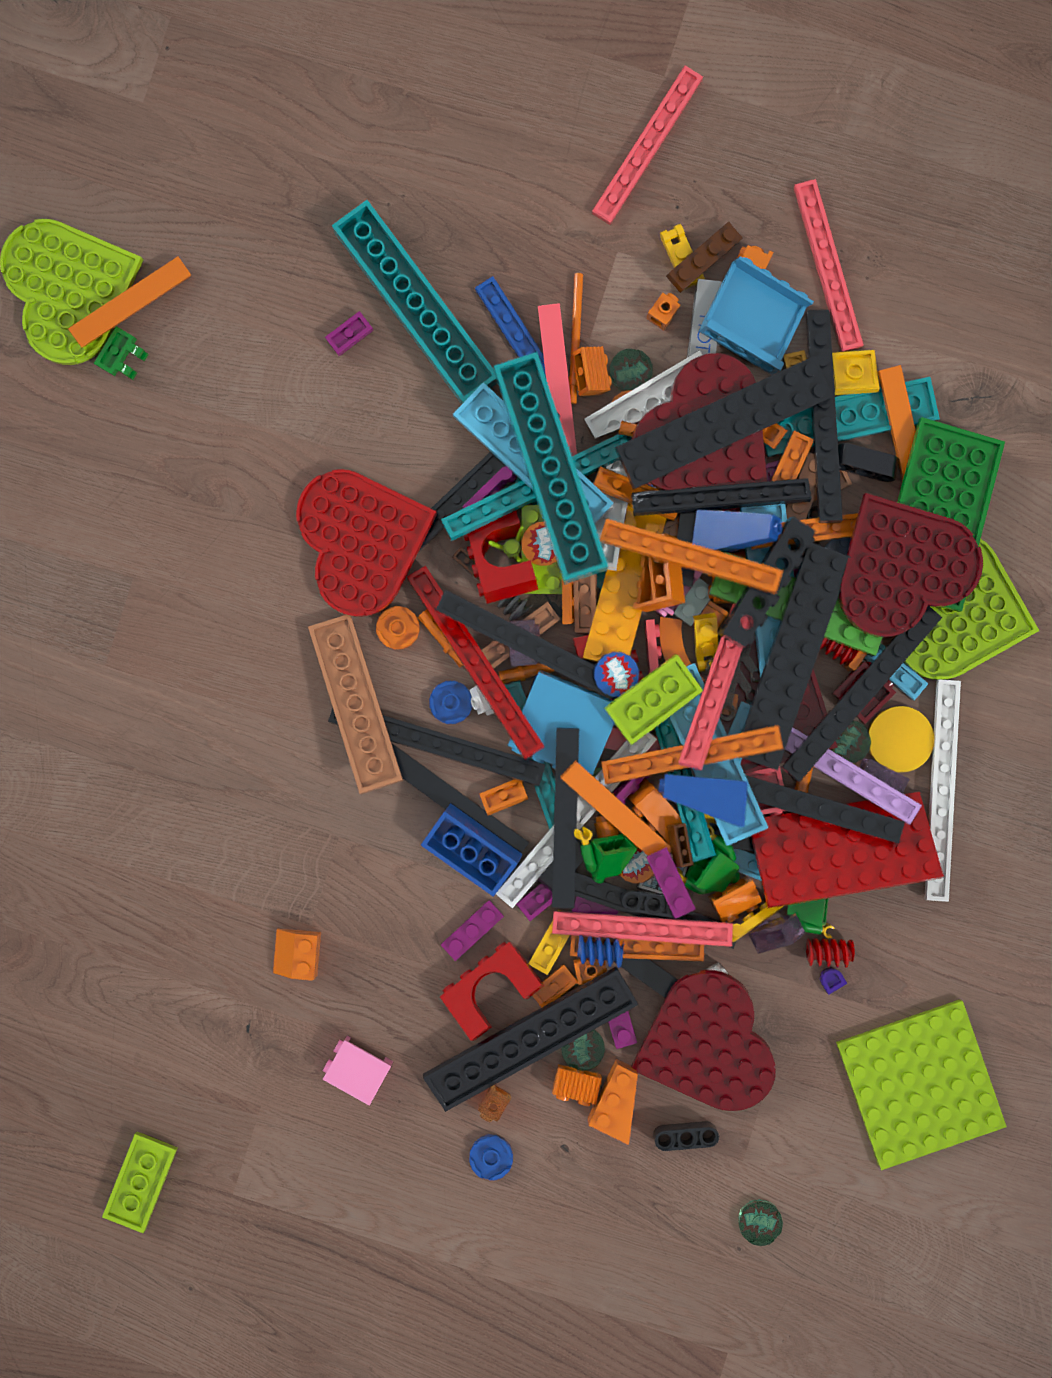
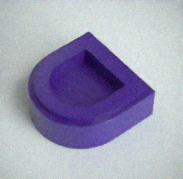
M832 967L824 969L820 975V982L828 995L848 984L841 972Z

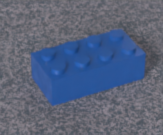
M451 803L421 844L422 847L493 897L523 855Z

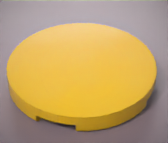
M905 706L891 707L880 712L870 723L867 747L872 758L881 767L894 772H908L923 765L931 755L934 747V732L928 719L919 711Z

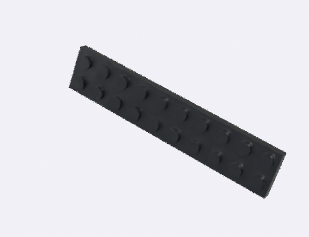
M813 356L615 447V450L632 488L635 489L833 397L816 356Z
M814 543L808 550L805 549L803 560L796 574L741 732L745 733L779 726L783 749L742 757L743 759L778 770L841 590L842 578L848 558L852 557Z
M616 966L423 1073V1079L446 1112L636 1007L638 1002Z

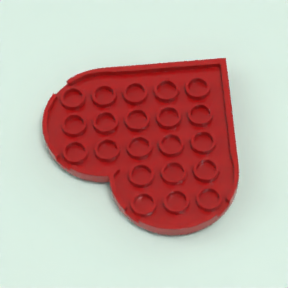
M337 469L315 477L300 495L296 518L304 540L310 547L319 552L315 566V580H317L322 598L338 612L355 617L373 615L386 608L397 596L438 512L354 471Z

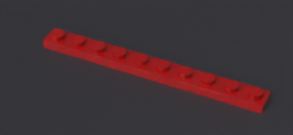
M424 566L408 575L407 580L523 758L526 760L544 748L543 743L466 626L435 610L443 595V591L427 567Z

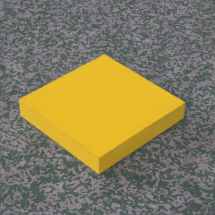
M875 350L832 353L835 395L879 392Z

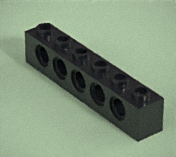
M795 517L786 520L781 533L778 535V541L773 542L760 563L778 569L776 567L777 559L784 561L785 567L776 594L746 586L718 633L720 636L740 648H746L747 645L750 646L756 638V634H754L758 626L762 627L768 618L767 611L770 606L773 608L780 598L778 593L781 588H785L792 578L789 575L793 568L797 569L803 560L801 555L805 549L808 550L815 540L813 535L816 530ZM790 539L796 543L795 551H791L788 548V541ZM755 597L761 600V607L759 609H755L752 605ZM743 616L747 617L750 621L747 629L743 628L740 623Z

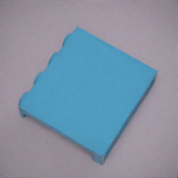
M740 256L731 263L699 332L773 375L781 371L784 362L781 360L806 308L812 305L814 301L809 299L808 295L804 292L791 288L786 281L773 277L770 271L760 269L750 259Z
M540 669L522 710V713L544 745L542 750L532 755V759L539 763L546 761L553 764L552 767L556 769L557 728H580L579 764L593 775L615 724L604 708L614 700ZM510 739L508 746L512 747V751L521 754L512 739Z

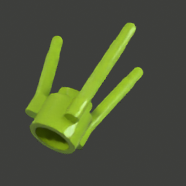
M524 526L520 527L515 540H508L504 545L489 541V545L504 551L508 558H514L518 563H522V559L519 557L521 552L519 542L524 532Z

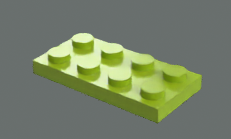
M525 505L522 507V526H524L525 532L529 526L537 522H543L538 505ZM522 551V562L529 561ZM557 562L546 566L532 563L538 590L525 594H562V576Z
M675 654L604 709L628 743L633 745L703 690L680 657Z
M136 1132L102 1217L144 1233L178 1147Z

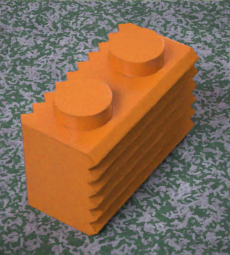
M603 346L581 347L574 351L571 356L574 361L578 395H602L610 391L612 381L608 375V357L604 353Z
M558 1064L552 1094L562 1101H569V1098L578 1100L577 1103L583 1106H590L591 1103L596 1104L602 1076L599 1073Z

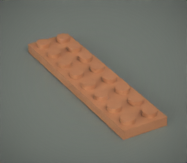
M343 615L309 626L308 629L359 794L361 795L403 781L352 617L350 615Z

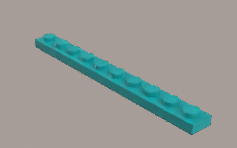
M618 434L572 456L575 467L586 477L598 471L600 467L604 468L619 461L620 459L615 447L632 440V437ZM520 481L441 519L442 524L451 541L536 501L535 494L530 487L523 481Z

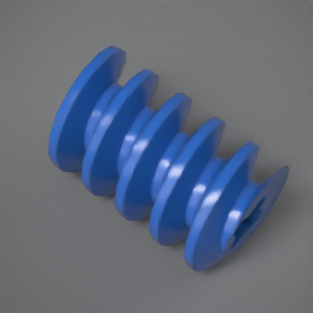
M580 935L577 959L579 957L583 965L587 958H589L590 965H594L595 960L598 959L599 966H602L604 961L607 960L608 967H611L613 962L616 961L617 968H620L623 959L624 941L620 946L619 940L615 939L613 945H611L610 939L606 938L604 944H602L601 938L597 937L595 943H593L592 937L589 936L587 941L584 942L583 936Z

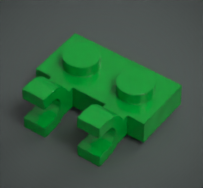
M116 326L93 364L113 376L119 371L134 380L137 372L124 364V360L129 352L142 361H145L149 354L135 345L137 339Z

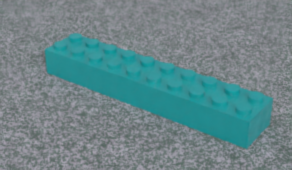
M368 200L332 225L337 238L461 404L482 383H485L490 389L498 384L492 366Z
M535 352L495 365L494 374L564 584L607 571L609 566L538 353Z

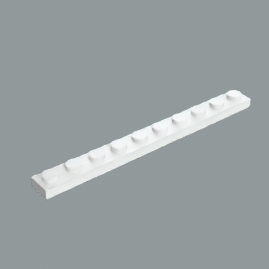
M936 680L934 747L932 750L928 823L944 877L925 881L924 899L931 901L949 902L961 681Z
M648 732L633 745H630L626 740L610 760L646 753L657 739ZM603 769L595 776L611 793L620 783L605 784ZM580 795L578 796L577 803L578 830L582 828L596 811ZM554 825L497 891L496 895L511 908L517 904L552 863Z

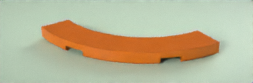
M660 617V643L665 662L677 654L685 666L691 665L683 646L682 620ZM701 676L703 683L705 685L706 680ZM727 693L721 714L735 717L738 694Z

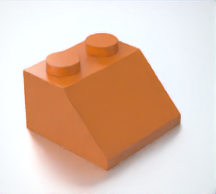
M747 876L739 879L735 884L728 885L725 891H717L708 896L719 919L722 922L727 921V923L738 919V914L744 911L749 913L759 907L758 904L762 902L755 883Z
M277 928L273 973L291 979L314 981L318 975L321 932Z

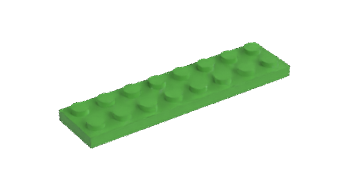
M724 552L725 554H729V555H732V556H735V557H739V556L733 555V554H731V553ZM715 576L709 595L736 605L746 585ZM794 577L791 578L785 588L782 587L778 595L780 598L773 608L770 606L766 613L768 617L781 620L795 580ZM838 595L824 638L876 656L882 637L868 635L853 626L841 608ZM755 597L752 601L755 609L761 607V600L758 597Z

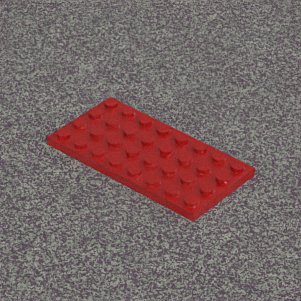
M920 792L904 794L922 806L911 824H904L899 843L797 813L764 817L768 828L751 835V840L767 907L774 908L943 878L944 875ZM869 800L846 804L900 820Z

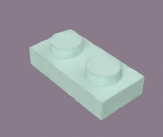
M699 578L686 594L685 603L679 604L673 615L687 625L692 626L693 616L699 615L710 600L709 585Z

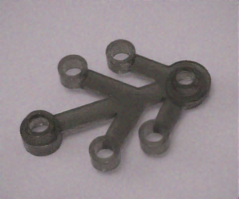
M748 645L746 648H742L743 652L740 654L722 710H728L729 716L724 717L721 711L719 717L723 722H728L735 717L736 709L732 704L737 683L744 692V699L748 704H752L748 694L752 693L755 695L756 692L741 672V662L750 672V681L753 683L760 681V678H753V673L757 672L760 675V671L749 656L751 647ZM714 658L709 659L706 663L708 671H710L709 663L713 662Z

